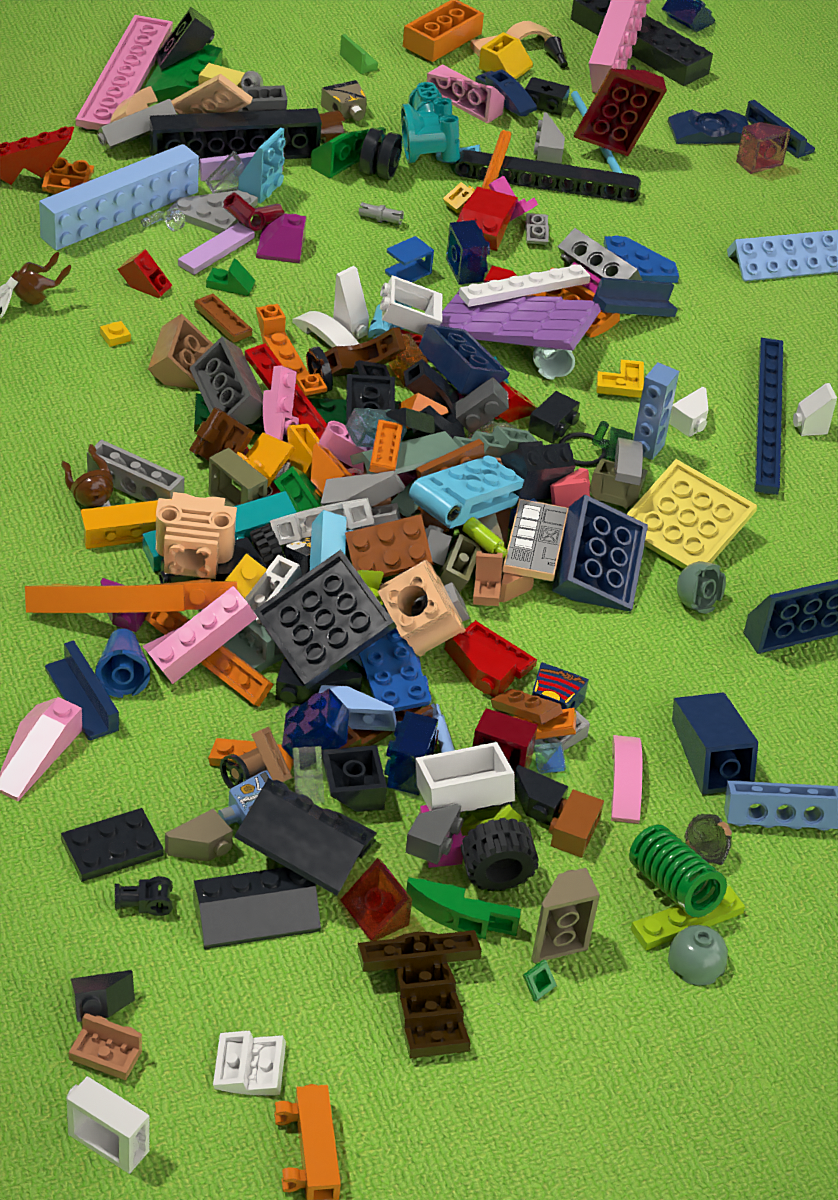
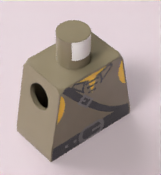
M357 80L322 87L321 106L328 112L339 110L345 120L353 118L356 121H360L363 119L366 113L367 99Z

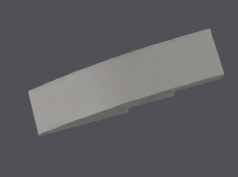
M618 437L614 464L615 481L639 485L643 463L642 442Z

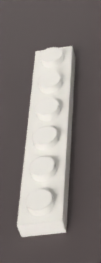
M571 265L565 268H553L549 271L532 272L528 275L512 276L507 279L491 280L486 283L460 287L459 296L470 307L590 283V275L581 265Z

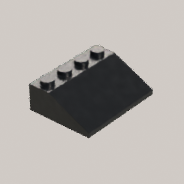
M268 778L234 838L337 896L359 856L368 834L357 824L347 823L340 819L334 811L317 806L308 796L298 795L289 790L288 786L283 782Z

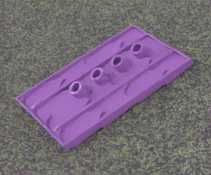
M458 291L449 302L450 304L443 309L440 326L465 329L476 340L573 351L601 309L598 304L591 300H563L562 297L522 296L468 307L459 296Z

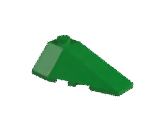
M379 127V128H377V129L383 130L384 133L386 134V128H384V127ZM370 129L342 133L312 150L311 169L330 179L359 162L363 142Z

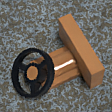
M269 727L251 734L257 748L241 756L229 754L223 757L220 763L221 776L229 789L242 783L243 779L246 781L266 770L272 780L285 782L293 778ZM226 766L230 770L231 777L235 780V785L228 777Z

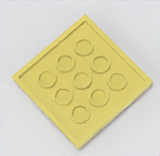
M675 459L627 515L648 524L644 546L685 569L689 564L698 561L712 563L755 514L757 505Z

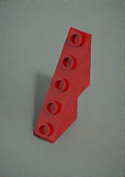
M64 126L56 131L42 132L37 136L23 137L18 141L1 143L0 179L12 185L23 168L43 179L45 173L50 170L71 140L74 127Z

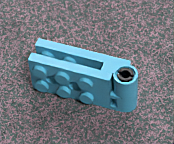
M487 455L420 477L412 484L409 497L414 500L416 505L445 526L453 528L465 524L471 517L479 519L517 505L519 496L514 494L513 491L522 488L524 479L516 475L513 470L500 464L496 458Z

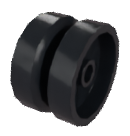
M370 128L361 149L360 172L370 176L377 172L379 178L391 180L396 173L400 161L403 144L402 136L393 132L385 136L383 130Z

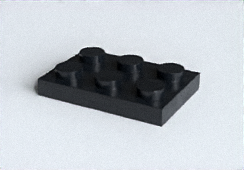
M143 808L61 833V841L81 882L164 856V848Z

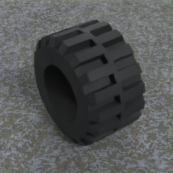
M500 818L499 820H488L487 823H481L476 826L477 828L471 829L468 832V836H465L462 840L461 851L468 878L474 886L481 890L504 891L508 888L518 887L517 885L528 881L527 878L532 877L535 874V870L538 869L539 859L529 827H526L525 823L518 822L517 819L506 820V818Z

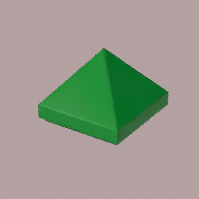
M544 959L523 974L533 1001L539 1000L557 986L549 965Z

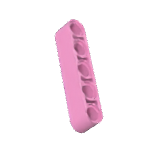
M330 421L327 424L319 441V444L328 448L337 459L362 473L363 463L352 465L350 455L372 450L374 446L372 440L337 421ZM416 469L397 474L405 487L417 477Z

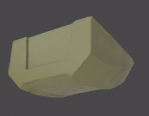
M601 459L593 472L589 489L593 497L598 501L601 500L624 506L625 509L637 503L648 470L642 469L639 485L615 481V462Z

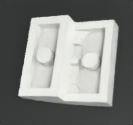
M250 1031L220 1033L213 1081L214 1089L237 1094L280 1095L286 1047L283 1035L253 1038Z

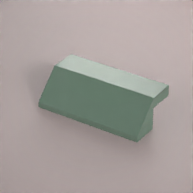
M446 431L400 442L395 472L400 474L415 470L417 467L460 447ZM373 449L350 455L352 465L364 462L367 474L374 473L369 472Z

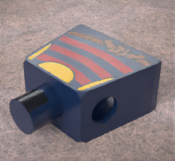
M542 662L532 695L559 703L562 709L575 708L576 710L586 697L589 679Z

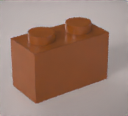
M573 789L569 798H563L560 804L559 818L554 817L548 832L552 834L550 846L582 858L601 819L604 800Z

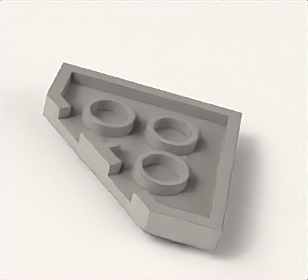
M239 190L182 197L169 208V216L220 234L238 223V220L223 208V201L228 195L233 192L237 193L253 208L258 204V197Z

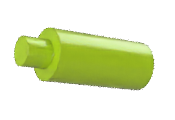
M471 517L466 521L462 529L463 532L489 554L503 553V558L507 555L508 550L503 547L504 541L478 519Z

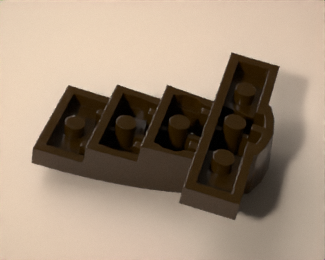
M475 930L443 934L412 932L395 937V939L358 943L357 952L363 972L395 968L398 1008L409 1058L470 1051L471 1042L463 1022L464 1011L456 993V980L448 962L481 959L482 949Z

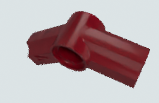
M235 192L228 195L223 201V208L235 217L240 224L254 231L261 230L284 214L282 206L278 203L253 208Z

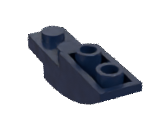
M504 70L489 71L475 77L477 83L495 87L505 97L504 108L518 116H528L531 112L537 110L536 104L527 91L515 78Z

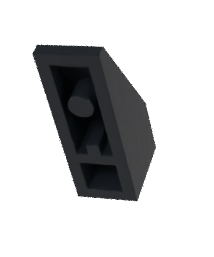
M283 659L276 681L275 700L300 705L315 703L321 685L348 686L361 692L363 674L336 669L314 686L307 689L288 660Z

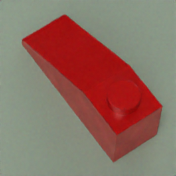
M460 633L445 641L444 650L472 685L483 693L496 697L502 694L514 681L517 662Z

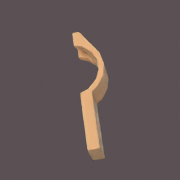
M532 21L519 22L506 32V34L518 38L520 41L532 34L542 36L544 41L554 37L546 27ZM498 35L472 40L470 48L480 57L481 47Z

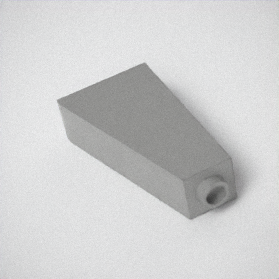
M165 100L100 127L98 130L99 134H97L101 146L105 145L106 150L149 135L150 116L174 115L176 111L171 100Z

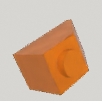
M315 443L312 454L311 481L317 487L316 493L322 497L326 479L353 475L328 448Z

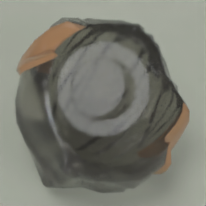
M697 814L689 821L684 835L686 844L709 864L723 865L733 844L730 827L727 823L722 822L721 818L713 814Z

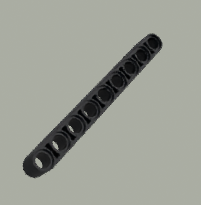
M463 150L460 152V159L456 161L455 172L464 178L484 180L493 154ZM511 156L504 157L498 178L504 176L511 185L624 202L637 201L641 190V180L635 175Z

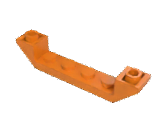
M269 304L257 307L256 314L263 343L268 345L284 367L297 372L296 384L305 396L311 397L327 392V386L320 374H309L285 333L286 317L278 304Z

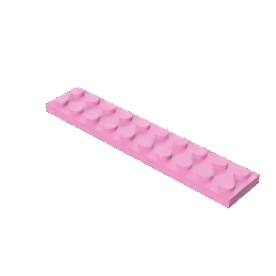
M134 15L76 117V126L99 130L100 127L111 123L110 120L117 106L140 90L157 59L158 51L173 29V21Z

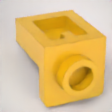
M460 182L443 198V201L448 207L459 214L475 189L471 186L467 187Z

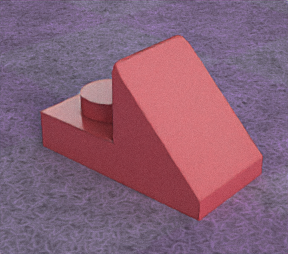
M579 468L550 485L552 505L567 508L583 495L590 497L588 469Z

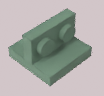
M256 619L223 644L258 672L285 658L262 623L259 624Z

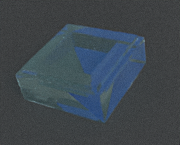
M562 742L534 746L539 774L566 770Z

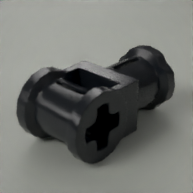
M157 876L151 879H139V886L115 884V910H119L121 907H139V913L165 916L173 909V903L170 900L173 883L167 877Z

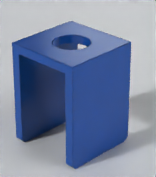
M414 236L387 248V253L400 262L385 269V274L389 277L395 276L412 283L432 273L434 249L418 237Z

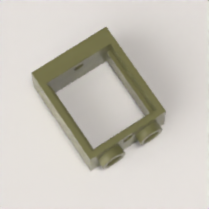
M230 448L216 453L209 458L208 495L210 497L225 498V506L230 507L267 497L268 479ZM232 480L242 487V491L232 484Z

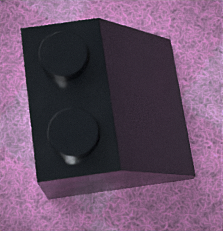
M377 745L322 750L321 754L331 797L356 812L385 810L387 785Z

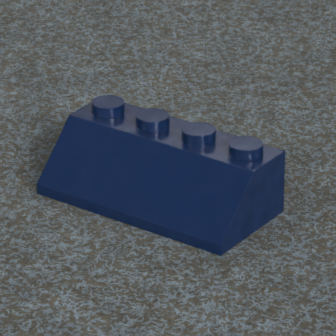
M427 324L418 349L423 353L425 359L430 361L435 366V369L446 377V381L454 385L459 394L463 396L468 395L492 377L498 383L509 377L510 373L465 329Z

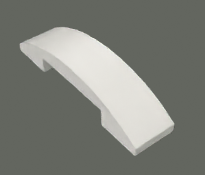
M309 311L292 320V323L304 333L314 332L332 348L335 346L359 344L344 326L324 313Z
M368 498L325 505L271 520V527L279 541V545L310 537L312 522L323 510L345 516L346 528L349 529L374 524Z

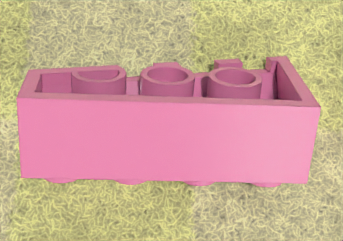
M441 65L427 73L426 82L434 83L441 92L442 98L451 99L452 105L485 123H489L503 114L505 97L495 87L477 83L445 65Z
M233 586L182 627L143 645V648L170 682L174 684L254 621L257 616L247 601Z

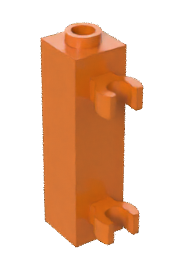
M308 1084L296 1087L295 1103L288 1101L275 1102V1125H287L297 1121L302 1170L293 1167L282 1169L283 1192H294L300 1188H305L306 1200H339L341 1183L328 1085Z

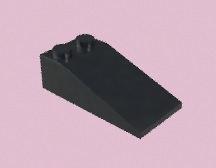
M347 374L345 426L374 442L378 420L395 422V420L386 416L387 411L395 410V377Z

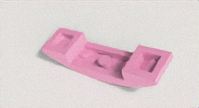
M613 735L612 759H614L611 821L639 824L642 795L641 739Z

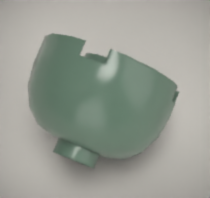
M698 561L689 564L681 572L677 580V593L679 599L686 607L705 614L716 608L712 605L716 600L721 601L726 587L725 573L720 572L719 568L721 567L719 565Z
M693 925L678 932L673 939L669 949L668 963L674 974L677 971L678 974L683 976V981L699 986L714 983L717 977L724 974L727 966L728 949L724 939L717 931L708 926Z

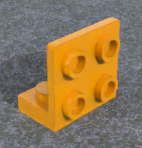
M262 433L246 456L240 452H237V455L268 479V488L295 450V447L266 433Z

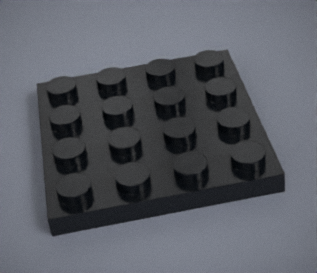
M341 549L254 610L307 689L314 686L397 627Z

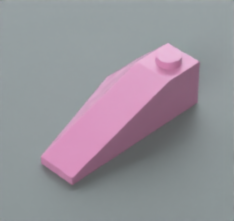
M57 697L37 704L25 716L18 726L0 771L1 794L16 801L22 798L82 731L81 707Z

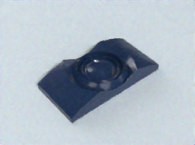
M691 109L668 117V124L676 144L755 142V137L746 117L727 109L716 113H700Z

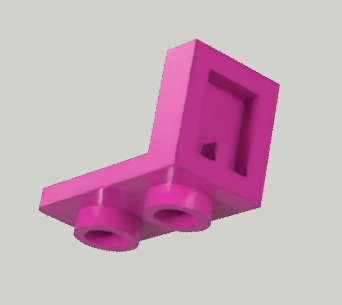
M504 176L489 184L490 189L493 191L515 196ZM525 198L517 201L510 221L537 206L538 203L535 198L527 202Z

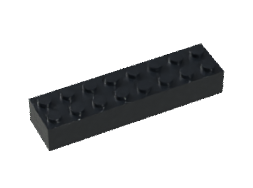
M573 0L570 20L599 36L611 0ZM647 14L645 17H642L641 30L637 31V41L632 46V56L683 87L710 73L713 53L706 50L703 46L692 42L689 38L680 35L675 30L666 27L661 22L654 20Z
M317 108L150 116V156L184 144L199 156L200 164V159L256 152L279 128H283L285 146L283 148L284 159L311 158L312 150L319 147L321 143L322 121Z

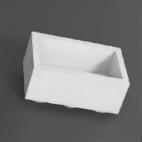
M497 742L416 758L417 787L429 811L454 804L461 805V812L473 811L477 808L502 805L515 801L514 772Z

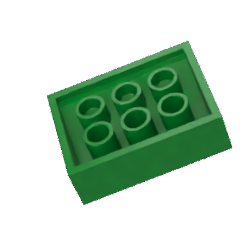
M208 44L197 52L164 69L160 68L158 64L144 88L152 87L158 103L168 99L172 101L199 86V74L208 63L222 66L223 48Z

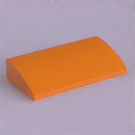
M582 285L527 296L562 297L563 300L593 301L595 293ZM601 310L585 335L591 338L606 332L620 321V313H607Z

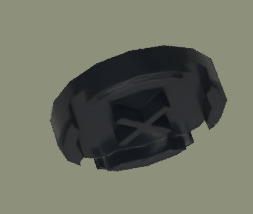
M320 347L309 348L306 354L309 374L319 373L327 386V392H330L333 388V377L328 359Z

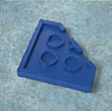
M626 236L604 237V247L637 268L643 281L678 283L679 274L675 262Z

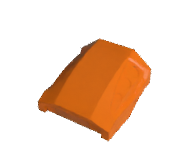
M58 157L50 170L45 173L42 190L58 194L88 182L95 172L94 166H89V163L84 160H77L70 164L65 158Z

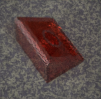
M377 858L340 899L371 941H377L409 926L412 898L383 861Z

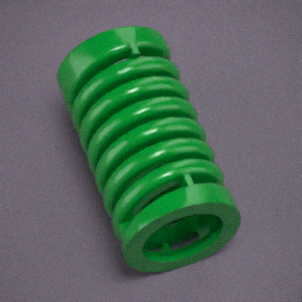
M658 824L649 826L638 834L633 841L629 852L631 864L653 882L656 887L660 888L663 893L667 894L688 915L692 917L705 916L721 903L727 889V881L724 875L718 872L715 867L711 866L702 856L697 854L667 827Z

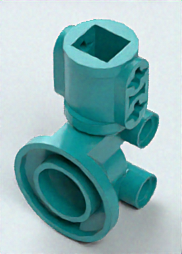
M419 83L417 88L409 95L408 104H402L401 106L402 138L407 163H415L420 154L441 152V159L443 161L454 162L459 160V118L452 115V100L442 98L441 92L434 83Z

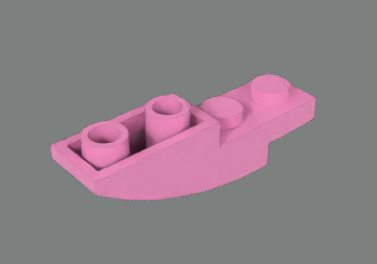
M274 366L271 390H264L263 393L264 430L266 434L288 443V426L298 425L299 418L292 416L297 372L284 366Z

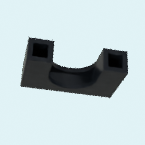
M423 359L405 370V384L413 394L420 393L448 409V413L443 416L430 405L420 411L434 417V434L446 431L452 439L454 436L466 438L464 426L456 419V402L459 401L457 390ZM412 428L413 434L417 438L432 435Z

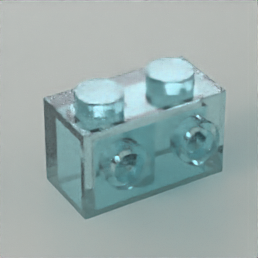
M354 408L345 427L356 447L374 446L378 420L398 423L386 416V412L391 409ZM404 425L402 428L400 442L402 441L407 431V428Z

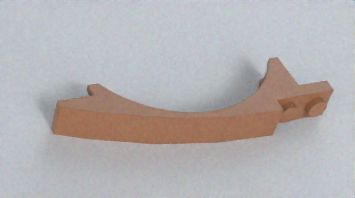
M496 458L497 461L500 464H502L501 458ZM510 508L495 513L505 548L507 546ZM483 550L477 551L473 605L499 606L505 561L503 553L489 554Z

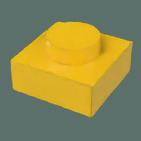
M122 321L100 326V334L109 347L131 341V333Z

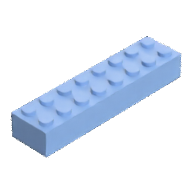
M182 144L40 200L41 238L53 249L59 250L176 202L179 198L198 193L199 156Z

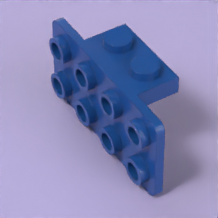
M397 628L358 654L375 699L393 706L395 712L431 704L428 680L422 674L420 659L418 656L416 657L413 648L409 646L407 640L400 636Z

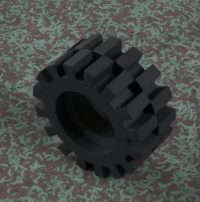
M270 524L250 532L254 548L267 569L278 555L285 558Z

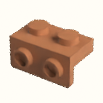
M86 1013L82 1018V1030L68 1052L69 1060L127 1080L142 1053V1034L132 1027H123L109 1022L104 1017Z

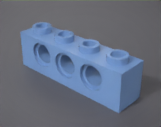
M658 362L644 380L633 438L634 441L642 442L643 457L653 460L665 445L679 376L678 370Z
M728 781L724 808L727 823L736 826H746L747 824L760 825L766 828L788 826L792 829H800L802 827L816 828L818 830L838 829V786ZM753 804H760L756 808H750ZM782 805H788L785 809H778ZM808 807H815L813 810H806Z

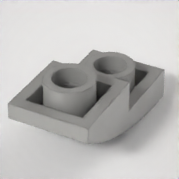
M527 213L526 243L548 245V215Z

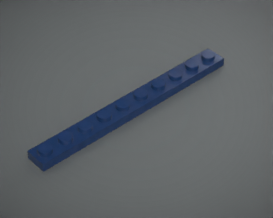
M761 337L759 344L754 491L778 495L781 461L783 340Z

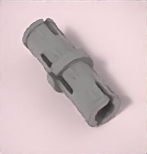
M364 202L360 204L363 208L359 207V216L373 218L381 223L387 221L398 225L402 224L400 219L403 220L404 218L403 211L389 209L385 205L375 206Z

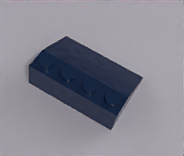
M583 495L569 506L552 591L572 601L630 612L633 609L648 524L594 498Z
M838 580L772 594L764 599L748 614L743 632L756 653L759 654L838 635Z

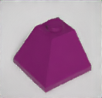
M283 214L264 227L261 232L256 258L300 263L305 242L307 216Z

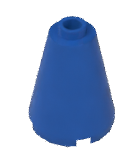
M118 629L111 634L95 669V675L107 694L117 698H123V695L132 694V696L139 694L146 688L150 680L149 664L135 634L128 629Z

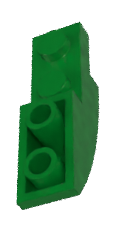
M408 877L405 900L437 923L458 932L475 930L477 937L486 939L487 931L517 936L522 909L509 905L484 902L479 899L465 898L466 888Z

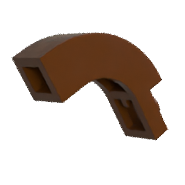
M391 328L380 336L361 344L335 346L326 351L325 355L331 368L332 377L352 374L354 364L358 360L387 364L397 359L396 355L406 350L400 328Z

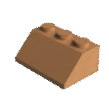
M180 314L162 326L148 370L164 385L199 389L190 367L214 344L183 314Z

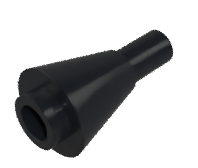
M558 36L548 38L543 45L544 50L558 61L561 68L567 67L568 63L564 57L561 38Z

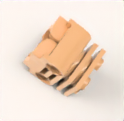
M173 492L172 500L159 498L156 510V551L164 557V573L216 579L218 564L228 562L233 556L237 507L225 506V498H199L186 493Z
M427 560L380 586L381 590L378 593L389 615L395 622L400 636L407 640L416 655L421 657L427 651L466 631L462 624V619L454 607L441 579L436 575L431 563ZM427 595L428 605L423 610L424 612L412 617L411 610L414 602L419 597Z

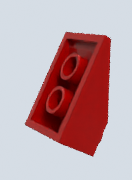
M477 186L462 208L456 222V240L497 251L517 204L518 197Z

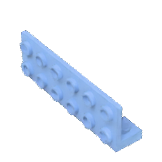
M838 230L736 239L728 247L727 253L728 257H737L744 282L838 272Z

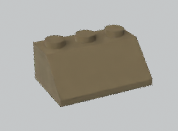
M587 868L568 870L558 874L543 900L531 958L533 963L540 962L543 959L549 960L588 950L600 894Z

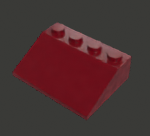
M611 68L573 137L629 156L667 91L664 77L645 70Z

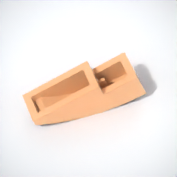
M152 87L143 88L122 101L114 111L110 122L112 123L139 112L156 103L158 100Z

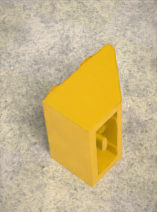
M502 32L481 47L479 69L496 72L502 69L517 79L533 68V62L521 41L509 34Z

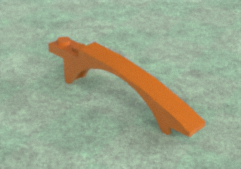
M199 579L147 585L86 586L52 584L25 586L26 613H131L205 609L233 586L238 591L237 581L211 582V579Z

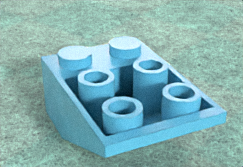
M279 128L258 148L239 176L238 190L258 197V203L260 204L277 187L281 186L284 179L282 175V166L285 160L283 157V148L285 146L283 128Z

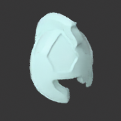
M533 346V360L539 368L538 372L547 379L563 377L573 370L575 357L571 350Z

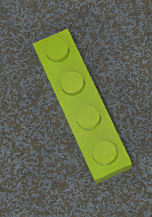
M727 886L721 903L705 916L692 917L677 905L632 922L631 931L646 951L673 941L678 932L689 926L703 925L709 927L744 913L745 905L731 886Z

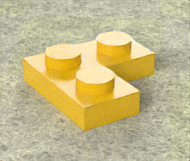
M621 359L620 374L598 371L596 393L641 398L644 386V362Z

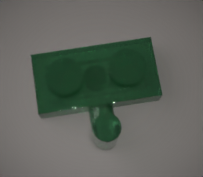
M601 421L592 439V444L606 449L605 460L615 462L618 437L633 440V433L611 427L607 440L603 439L609 424L606 421Z

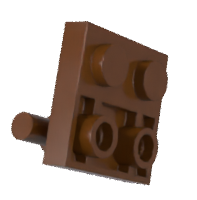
M215 407L206 422L203 421L196 432L197 437L189 450L199 454L208 461L210 457L227 448H230L236 454L237 452L243 454L255 432Z

